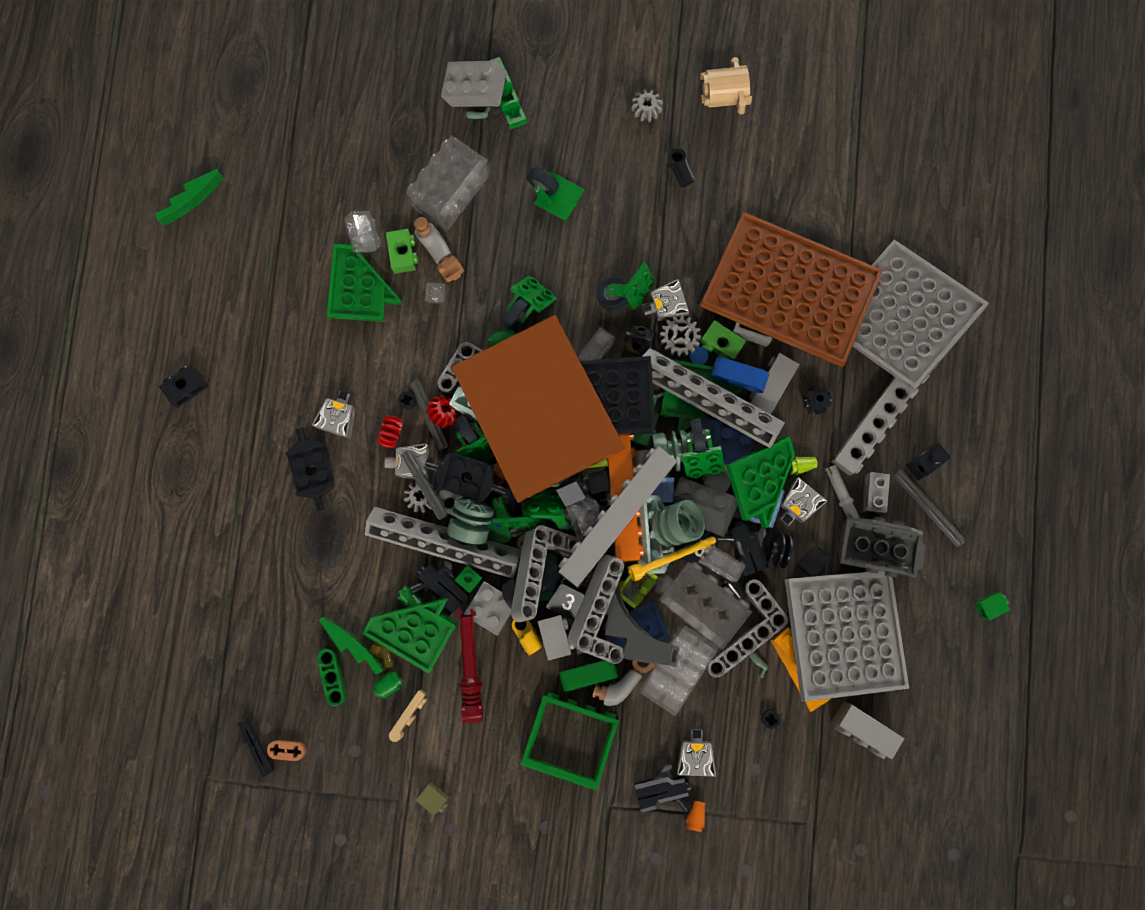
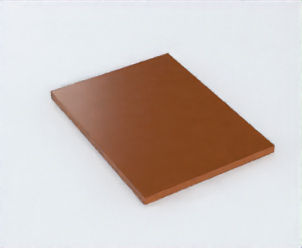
M743 212L700 306L840 367H844L883 270Z
M556 315L452 366L459 384L518 503L625 450Z

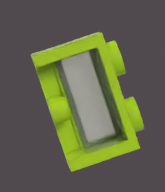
M628 571L629 577L625 582L621 580L619 583L623 601L636 609L658 580L655 574L645 573L642 579L634 582Z

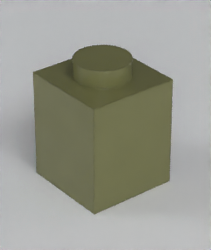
M430 782L416 801L435 816L437 812L442 813L447 807L448 803L446 800L449 796Z

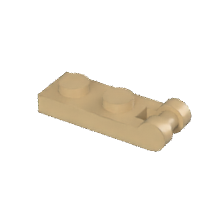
M422 689L418 690L389 734L391 741L397 742L403 737V729L406 725L410 726L416 718L413 714L417 708L422 709L427 701L425 696L428 693Z

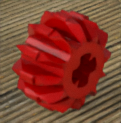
M444 395L436 396L427 404L428 410L426 414L430 416L428 421L433 420L434 426L440 425L441 429L446 426L449 427L458 418V411L449 405L451 397L446 399Z
M386 415L382 422L377 443L386 448H394L401 432L402 419L393 415Z

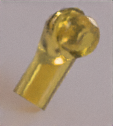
M378 643L370 647L372 655L383 659L385 669L394 667L390 650Z

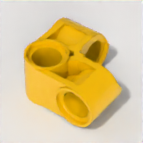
M513 620L512 628L528 655L535 653L544 646L542 638L529 620L526 621V627L522 630L516 628V621Z

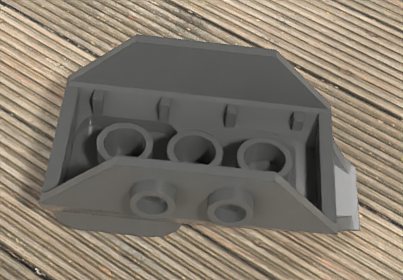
M847 517L840 534L838 547L839 561L841 564L866 568L865 572L878 574V571L885 572V576L889 577L903 575L916 578L917 571L923 569L926 546L922 541L923 532L905 526V523L900 521H893L892 524L887 523L886 519L874 517V520Z

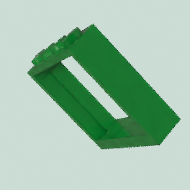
M549 692L548 695L544 694L521 765L597 791L619 719L615 718L616 714L605 711L603 714L597 712L596 707L587 704L586 707L579 706V702L567 698V701L559 699L560 695L552 692ZM547 702L611 723L594 778L530 757Z

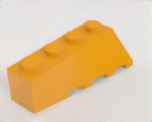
M784 627L770 641L800 693L792 630L789 627ZM831 698L805 701L809 711L812 712Z

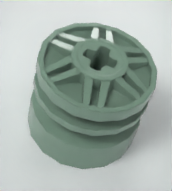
M671 431L670 440L668 441L664 433L651 434V449L656 450L659 446L677 460L674 465L676 471H680V462H682L683 469L685 470L682 454L689 452L685 431H678V439L675 432Z
M455 499V508L452 510L454 517L450 519L447 529L448 535L465 543H486L490 529L487 525L491 524V517L495 509L487 503L479 504L478 501L473 499Z
M684 500L658 509L653 515L652 528L658 541L665 547L671 548L700 539L704 533L705 522L698 505L693 501Z

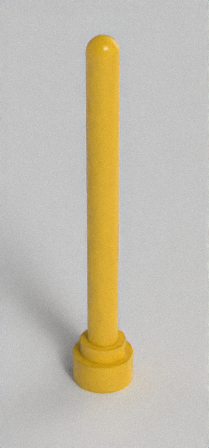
M711 536L645 565L634 564L629 566V574L634 582L643 578L642 576L646 572L715 544L716 538Z

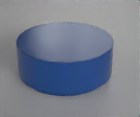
M695 347V352H690L689 354L691 363L705 365L709 357L707 350L703 347Z

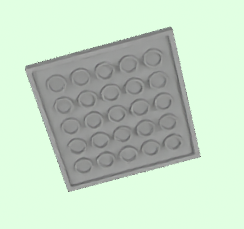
M893 240L871 265L883 270L852 347L915 391L986 309L989 303L896 240Z
M878 571V574L864 572L785 579L801 701L909 689L892 577L885 576V572Z

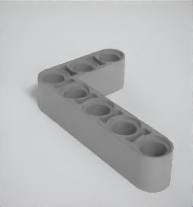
M464 342L458 347L438 379V386L444 394L450 395L454 393L459 386V381L453 372L452 366L483 350L468 342ZM471 349L472 354L470 356H463V351ZM451 381L452 386L445 389L443 388V383Z
M543 525L525 532L511 608V616L514 621L524 622L536 616L547 552L561 557L572 556L573 552L571 549L577 542L581 543L577 537Z
M604 555L598 562L568 635V643L582 652L617 664L624 658L623 648L596 635L624 570V563L619 558Z
M749 580L744 584L743 589L763 619L707 662L706 670L711 676H723L787 625V615L760 581ZM751 583L756 584L758 587L756 594H751L749 591ZM763 599H767L770 602L767 610L761 607ZM777 614L782 618V622L778 626L773 622V618ZM761 626L767 630L763 638L758 635V629ZM746 638L751 641L749 649H744L742 646V642ZM730 650L736 653L734 661L727 659L726 655ZM715 662H718L721 666L718 673L711 671V666Z

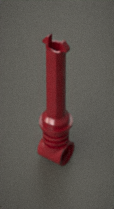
M471 608V614L462 615V609H460L456 617H460L463 678L461 683L458 684L462 692V723L483 722V705L480 697L483 682L477 677L473 616L477 614Z

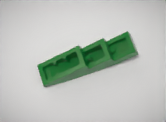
M500 57L489 60L498 61L500 65L505 69ZM506 73L500 108L511 130L527 124V119L513 89L512 82Z
M215 169L183 184L186 191L170 198L172 206L155 213L157 220L166 226L184 216L218 187L224 180L223 175L218 169Z
M326 617L319 619L340 652L349 649L358 664L366 660L376 675L386 670L376 656L357 637Z

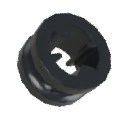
M405 391L399 395L398 402L403 409L410 410L416 405V398L411 392ZM406 396H408L409 398L412 397V400L409 401V405H406V403H402V401L405 400Z
M767 710L762 714L761 722L765 727L775 729L780 724V717L776 712ZM769 714L776 718L775 723L772 722V725H769V722L766 721V717H769Z

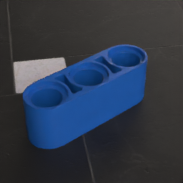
M717 357L710 377L749 391L763 393L770 374L759 368Z

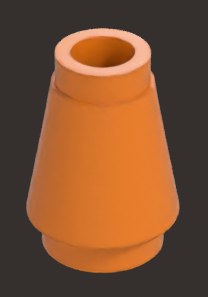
M693 802L685 821L687 823L686 829L702 832V828H705L706 803Z

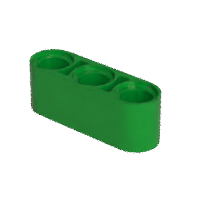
M324 649L317 656L324 693L329 705L338 706L347 700V690L341 663L336 650ZM327 652L332 655L330 663L324 660V655ZM330 672H334L337 676L334 683L328 678ZM335 691L339 692L341 695V699L339 702L333 699V693Z
M606 660L559 672L564 692L619 677L616 665Z

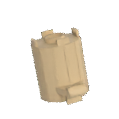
M734 57L731 60L730 68L711 69L701 73L700 80H704L701 100L704 106L709 108L737 105L738 114L745 113L746 105H750L752 101L747 65L739 66V59Z

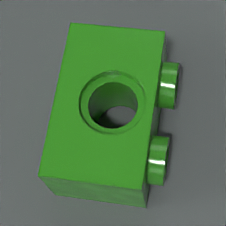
M408 229L386 232L391 269L394 274L416 270L415 264H418L417 252H413V246H416L414 234L411 235ZM407 248V252L399 254L400 249Z
M714 320L700 343L708 352L713 351L718 354V357L733 361L746 340ZM724 340L727 346L720 347L717 341Z

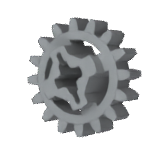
M681 315L680 320H677L676 316H674L673 322L667 320V326H662L664 332L660 333V337L664 339L661 340V345L666 344L664 350L670 349V355L676 352L678 357L681 356V353H684L687 357L688 351L695 352L693 346L699 347L700 343L698 340H701V335L697 334L701 329H695L697 322L691 324L690 317L684 320L683 315ZM669 331H670L671 334L673 335V337L671 338V340L668 339V332H669ZM691 332H692V334H693V341H692V342H691V339L689 338V335H690ZM678 334H679V335H682V334H683V335H684V338H681V337H680V338L678 339V338H677V335H678Z

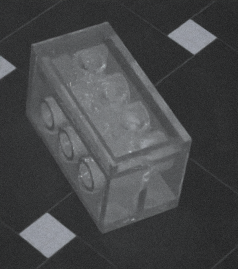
M451 135L449 139L443 141L439 152L431 157L426 169L423 168L420 171L416 182L409 185L406 195L411 207L447 232L491 175L489 162L486 158Z
M687 562L657 600L715 647L723 650L752 613L748 609L750 605L742 599H735L733 597L734 593L727 587L721 588L717 584L718 580L715 577L702 573L703 568L697 563ZM687 586H693L694 594L687 593ZM708 598L709 606L704 607L702 600ZM719 611L725 612L724 619H719Z
M680 625L669 644L679 647L677 666L670 667L656 664L639 689L642 695L676 716L719 647L686 625Z

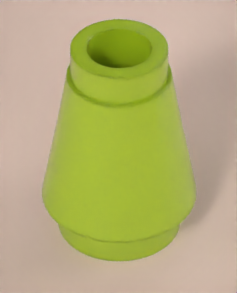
M794 457L789 473L797 476L817 468V459L815 457Z

